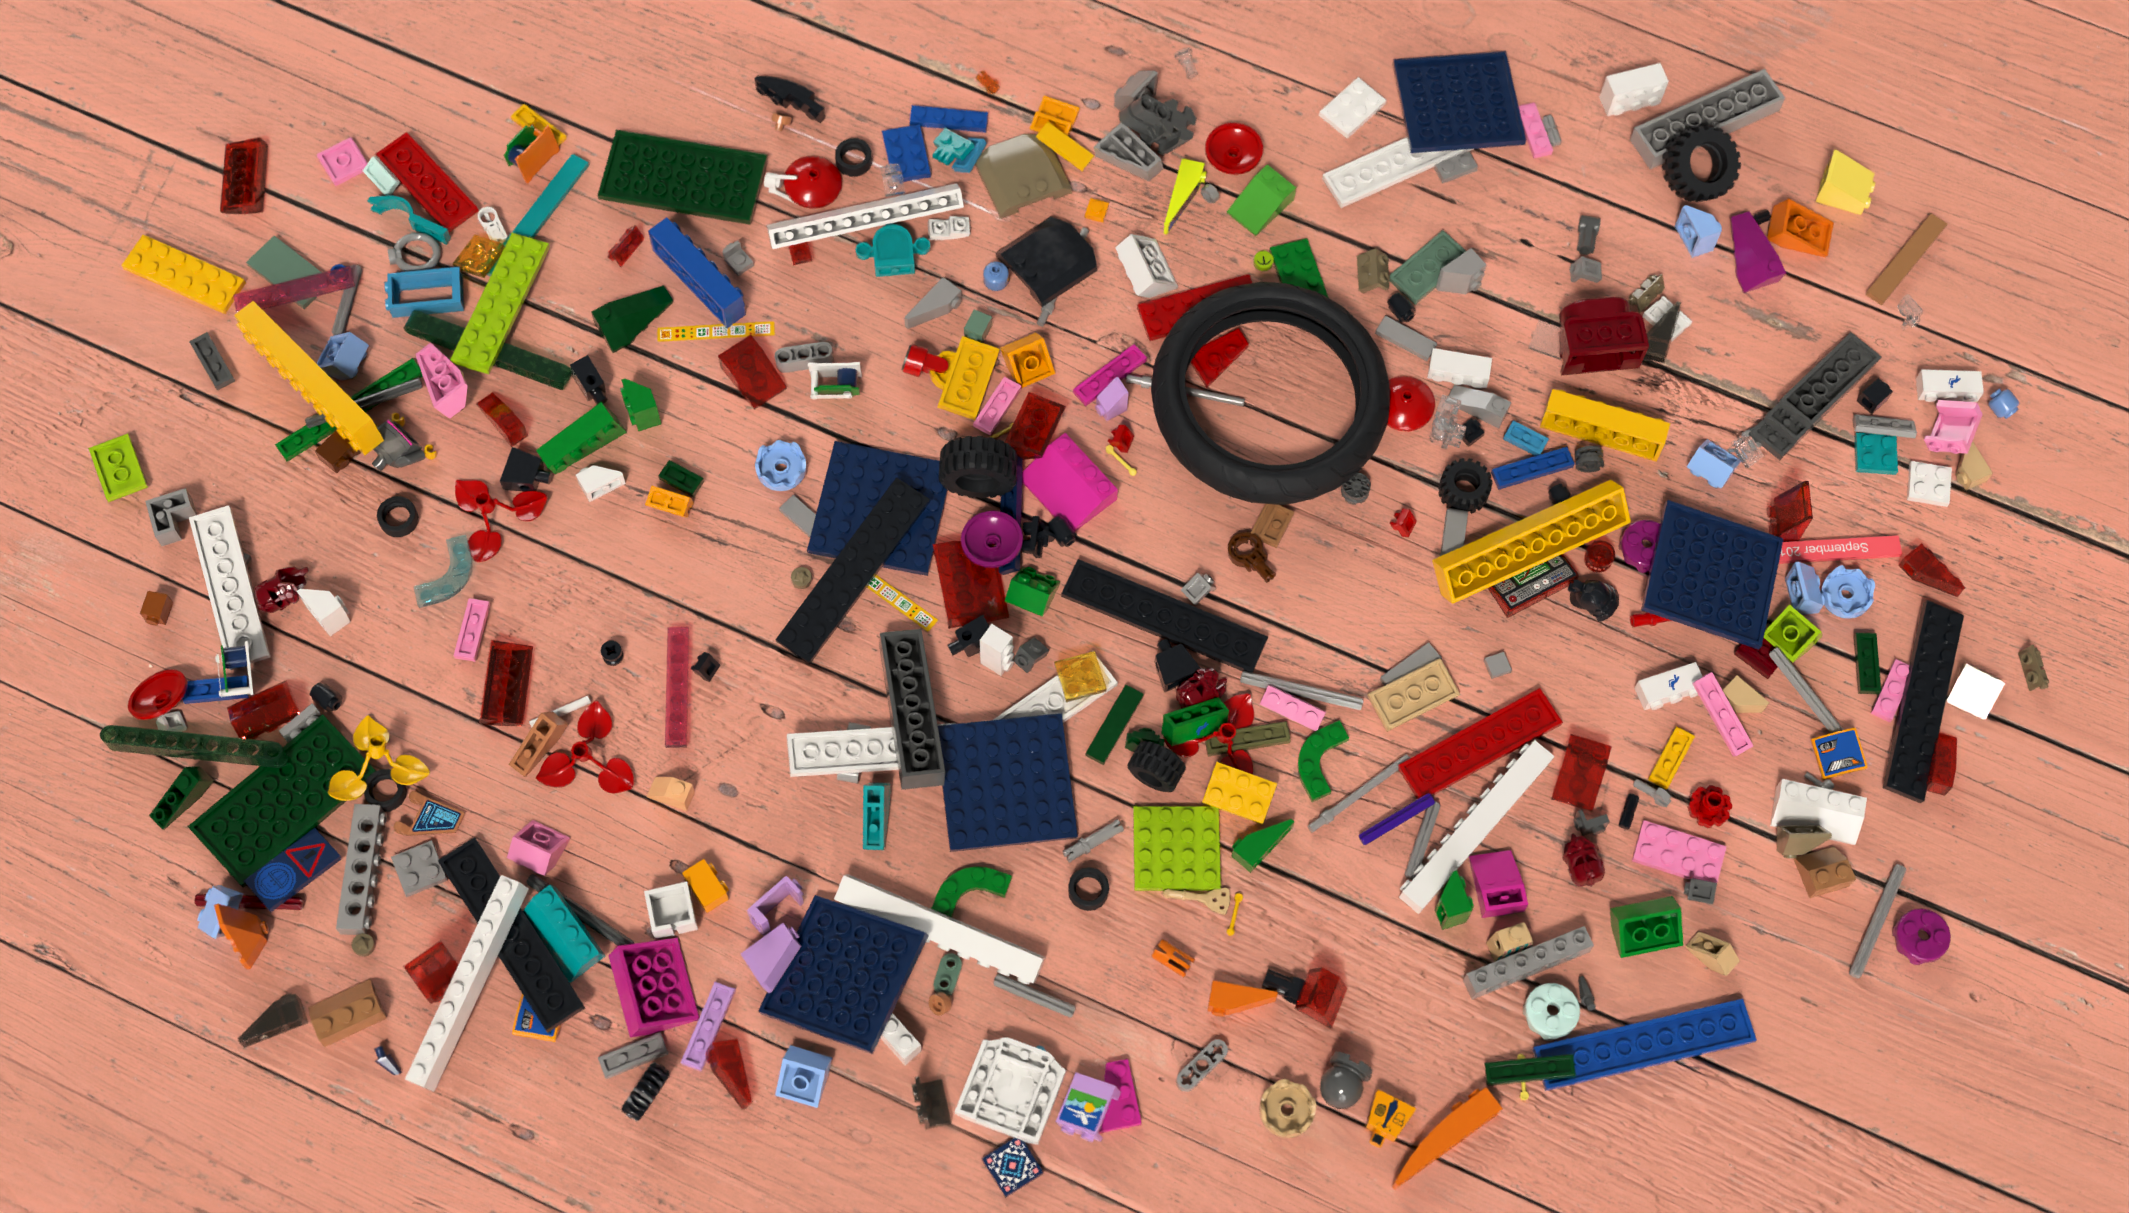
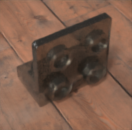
M1963 662L1960 668L1961 673L1947 698V702L1982 719H1986L2005 682L2003 679L1967 662Z
M919 1076L915 1077L916 1084L911 1085L915 1103H920V1105L916 1106L919 1123H924L925 1130L951 1124L942 1079L921 1084Z

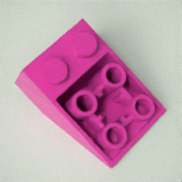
M1511 850L1469 856L1482 918L1521 913L1526 910L1528 900L1525 887Z

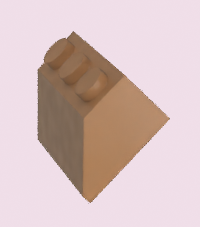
M371 979L308 1007L312 1025L319 1041L324 1047L387 1019Z

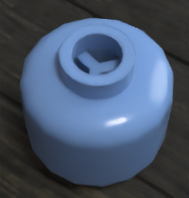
M991 262L985 266L983 271L985 286L992 291H1000L1007 286L1009 271L1003 263Z
M1999 388L1990 395L1992 399L1988 402V406L1998 418L2004 417L2007 419L2019 410L2017 408L2019 401L2009 389L2001 391Z

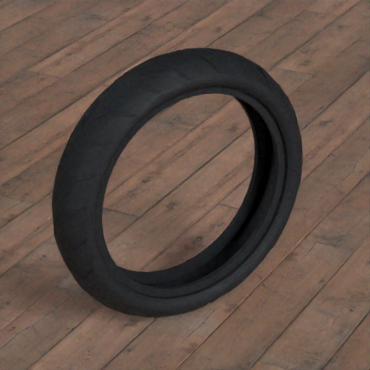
M1273 282L1250 283L1226 288L1203 299L1184 313L1172 327L1157 354L1153 369L1151 395L1154 413L1160 432L1173 455L1200 481L1222 494L1251 503L1293 504L1314 499L1339 488L1358 473L1372 457L1380 444L1388 423L1390 409L1389 379L1382 354L1366 328L1344 307L1315 291L1292 284ZM1277 322L1305 330L1326 343L1346 367L1355 392L1356 410L1354 421L1346 434L1332 448L1304 462L1288 465H1267L1235 456L1216 444L1203 431L1190 409L1186 395L1185 375L1196 353L1219 333L1246 323Z

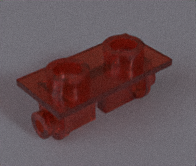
M636 225L630 227V229L627 228L626 232L619 239L620 244L616 243L608 251L607 257L611 261L615 259L620 267L623 266L645 239Z

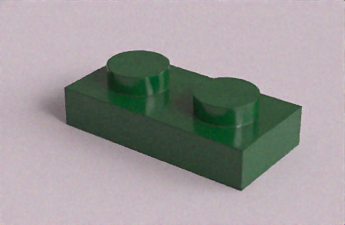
M670 460L658 475L659 480L693 498L704 483V478Z

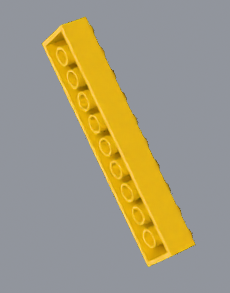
M254 301L234 315L238 321L236 326L244 334L242 336L250 345L253 343L260 356L265 355L269 365L272 368L277 367L280 376L284 380H290L289 384L296 392L300 391L303 399L308 404L311 402L315 411L320 416L323 414L326 422L332 428L335 426L338 434L344 440L347 438L349 440L348 443L356 452L359 450L365 456L384 441L373 420Z
M1612 480L1606 481L1433 559L1432 562L1441 595L1450 603H1456L1631 523L1624 488Z

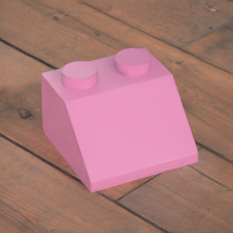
M532 820L513 836L507 858L518 865H523L535 873L545 876L557 864L570 837Z

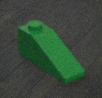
M1289 819L1248 834L1243 840L1239 838L1232 846V857L1251 873L1292 830L1295 821Z

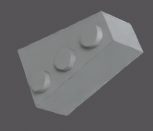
M1122 123L1094 146L1097 158L1146 181L1152 180L1163 170L1162 159Z

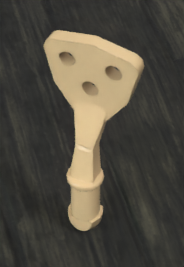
M1228 888L1214 889L1206 894H1194L1186 890L1165 889L1162 892L1163 896L1167 899L1196 900L1205 904L1211 911L1221 915L1227 914L1230 905V891Z

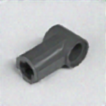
M1580 216L1577 251L1580 254L1588 255L1594 252L1601 218Z

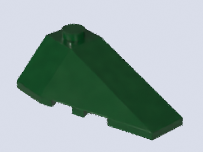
M660 286L609 302L591 311L594 324L612 353L630 345L635 340V337L641 331L644 332L648 328V324L655 318H658L674 301L665 286Z

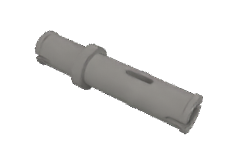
M1116 819L1085 839H1079L1078 843L1068 849L1063 850L1064 857L1067 856L1066 860L1070 863L1084 853H1090L1091 849L1123 832V826H1119L1120 821Z

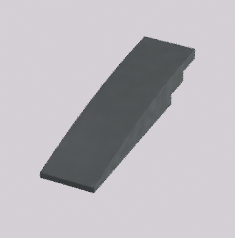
M1850 332L1780 399L1779 403L1766 414L1764 419L1750 432L1749 436L1761 443V446L1778 460H1781L1873 368L1882 356Z

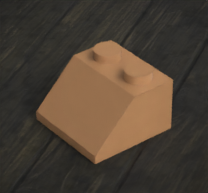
M1834 846L1794 858L1809 898L1850 887L1856 880L1848 859Z

